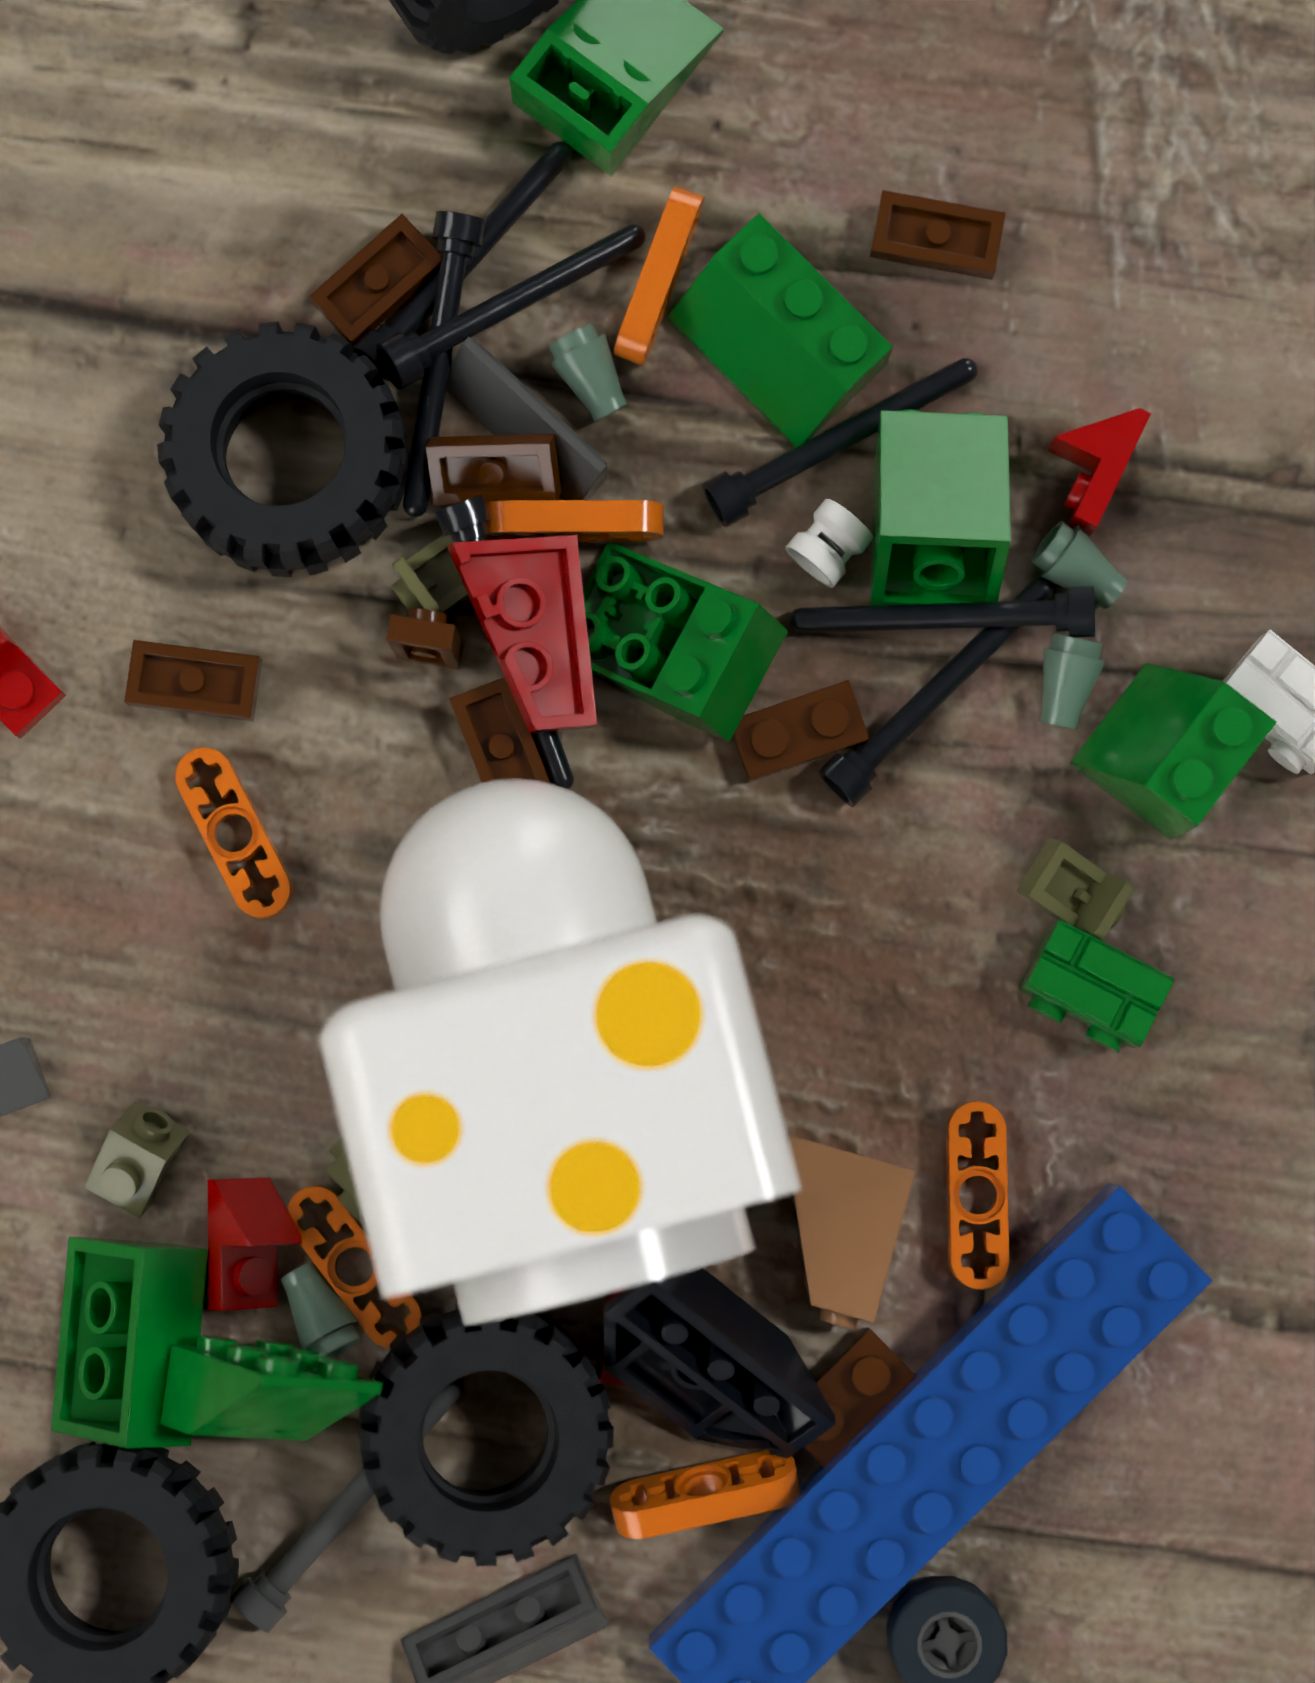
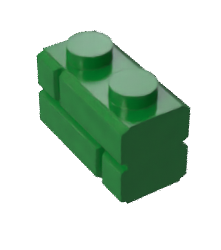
M1058 919L1049 926L1018 990L1031 996L1027 1005L1029 1009L1060 1024L1065 1016L1068 1015L1089 1026L1084 1035L1087 1039L1108 1050L1119 1053L1123 1044L1130 1048H1139L1144 1043L1175 978Z

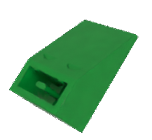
M577 0L544 32L509 77L512 103L612 177L723 34L724 28L686 0Z
M608 541L583 588L592 675L684 723L730 742L788 631L759 603Z
M198 1335L196 1346L171 1344L160 1424L188 1435L307 1441L379 1395L382 1390V1382L357 1375L359 1366L357 1363L326 1359L325 1353L295 1349V1344L257 1339L255 1347L237 1345V1340L232 1338Z

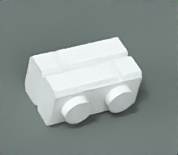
M1268 630L1255 641L1223 682L1277 721L1265 737L1272 743L1268 749L1272 758L1295 774H1298L1303 768L1311 775L1315 773V665L1272 630Z

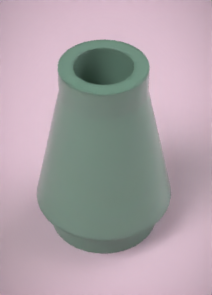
M593 323L563 336L548 346L555 358L550 364L589 410L595 422L628 405L620 387L606 334L599 336Z
M1063 521L1057 523L1041 541L1031 558V562L1041 569L1040 577L1066 589L1073 586H1094L1095 603L1103 609L1109 608L1117 600L1128 583V579L1115 569L1079 525L1071 528Z
M1053 633L1050 648L1044 647L1043 699L1040 722L1077 730L1080 715L1106 662L1100 660L1103 644Z
M313 1262L291 1271L280 1280L287 1293L302 1350L325 1353L326 1359H333L361 1342L362 1339L356 1329L359 1325V1320L343 1303Z

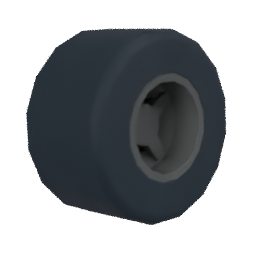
M931 1576L909 1586L894 1602L886 1624L887 1648L900 1678L905 1683H994L1000 1676L1008 1654L1007 1630L991 1599L975 1584L955 1576Z

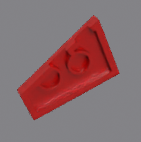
M577 535L452 542L447 549L529 733L588 729L597 726Z

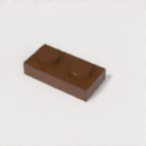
M882 190L870 258L992 280L996 271L1006 212Z
M402 213L316 289L309 298L319 312L353 347L369 328L375 330L439 271L442 255L436 251L432 244Z
M555 434L431 437L425 446L434 505H455L483 495L486 503L505 500H558L562 493Z
M409 608L407 617L391 614L386 640L397 659L460 669L464 645L456 625L446 623V614L423 608Z
M133 640L124 703L128 706L254 722L263 659L256 655Z
M505 677L449 698L481 783L504 779H525L550 784L532 735L525 725Z
M849 680L746 714L742 717L733 734V739L749 783L864 744L870 739Z
M869 1327L815 1380L835 1415L836 1425L804 1447L823 1467L916 1377Z

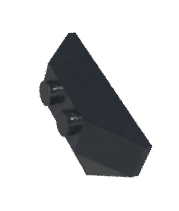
M703 1267L631 1286L604 1306V1369L695 1439L741 1449H769L770 1455L789 1458L836 1425L832 1409L789 1336Z

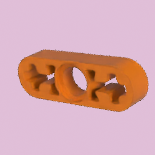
M677 186L673 187L622 322L614 348V356L642 366L645 365L698 225L705 196Z
M505 500L486 503L492 518L486 521L490 534L485 535L486 540L577 535L578 542H649L660 540L664 537V505L655 501Z
M202 747L189 751L181 758L176 767V785L237 906L246 914L258 919L278 917L287 910L292 902L294 894L293 883L231 761L215 749ZM200 762L206 763L212 769L221 767L222 774L214 779L221 797L227 800L233 793H236L239 800L238 803L218 807L207 818H205L202 809L214 807L215 805L206 790L202 787L192 789L190 781L198 776L195 766ZM231 816L246 818L252 827L250 843L244 849L237 852L224 850L217 839L219 825L223 820ZM262 849L265 850L267 859L255 861V864L265 879L274 880L277 878L280 887L272 892L275 902L267 907L259 900H248L247 893L255 888L248 870L242 868L234 875L231 869V864L247 862L254 858Z
M972 1101L956 1107L946 1122L948 1264L952 1274L959 1282L970 1288L982 1290L997 1285L1005 1277L1009 1267L1007 1130L1002 1114L994 1106L985 1102ZM971 1112H980L981 1121L986 1124H992V1136L984 1137L981 1140V1158H988L994 1155V1170L978 1165L967 1166L958 1170L959 1155L972 1158L970 1139L960 1137L958 1132L959 1124L970 1122ZM972 1176L987 1178L995 1189L994 1203L987 1211L979 1214L970 1213L965 1210L959 1199L961 1185ZM960 1220L972 1224H987L996 1220L995 1234L983 1231L984 1250L995 1254L996 1257L995 1265L985 1266L983 1277L975 1278L973 1269L961 1263L962 1254L971 1253L974 1245L973 1232L967 1231L959 1234Z
M319 1185L300 1190L289 1201L287 1210L301 1234V1247L343 1303L359 1320L358 1323L371 1340L382 1347L390 1348L389 1344L400 1333L394 1328L384 1333L379 1328L377 1322L382 1319L384 1314L374 1299L367 1304L365 1309L362 1308L356 1299L357 1296L370 1292L379 1284L375 1267H373L370 1279L361 1285L346 1283L341 1279L337 1271L338 1258L348 1248H361L372 1258L364 1226L342 1205L337 1198L339 1194L335 1190ZM308 1198L316 1204L326 1200L331 1204L333 1210L328 1213L326 1218L336 1234L341 1232L345 1224L354 1233L353 1237L346 1238L335 1244L326 1257L323 1256L317 1246L329 1241L327 1236L318 1226L306 1229L300 1221L307 1214L303 1203ZM413 1292L385 1298L393 1307L404 1303L409 1308L411 1313L404 1320L406 1327L409 1329L406 1334L421 1325L419 1319L424 1317V1312L420 1301Z
M769 1450L626 1481L616 1487L611 1493L610 1504L617 1532L629 1539H645L784 1508L790 1505L799 1495L800 1485L793 1456L789 1458L770 1455Z

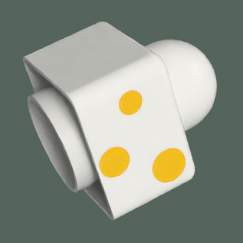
M504 779L480 783L448 796L416 821L404 836L392 857L386 872L381 895V933L395 991L360 999L343 1006L330 1016L320 1034L322 1055L382 1299L453 1282L463 1324L466 1326L601 1295L707 1266L755 1250L745 1205L790 1194L802 1189L733 931L722 921L703 915L682 916L657 923L640 861L624 833L594 804L576 793L557 785L525 779Z

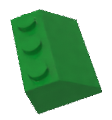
M760 213L750 220L711 258L667 316V320L794 447L807 442L872 381L887 366L893 346Z
M69 1237L51 1431L125 1449L191 1446L192 1435L160 1424L171 1344L196 1346L198 1335H201L203 1299L208 1283L206 1269L208 1249L169 1243Z

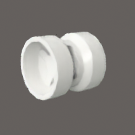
M825 499L814 512V523L806 532H797L785 549L791 558L807 573L822 584L833 588L845 574V563L852 555L862 554L874 537L869 529L850 511L831 499Z

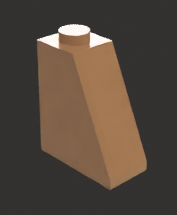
M788 1135L802 1189L791 1193L807 1300L811 1305L821 1308L819 1320L856 1330L858 1319L874 1323L916 1171Z

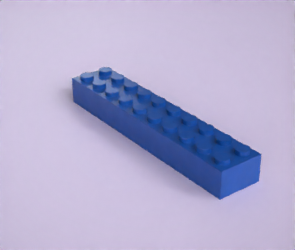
M1108 1183L915 1373L916 1377L825 1467L821 1465L800 1486L799 1495L790 1505L775 1510L649 1634V1649L681 1683H806L1213 1280L1120 1185Z

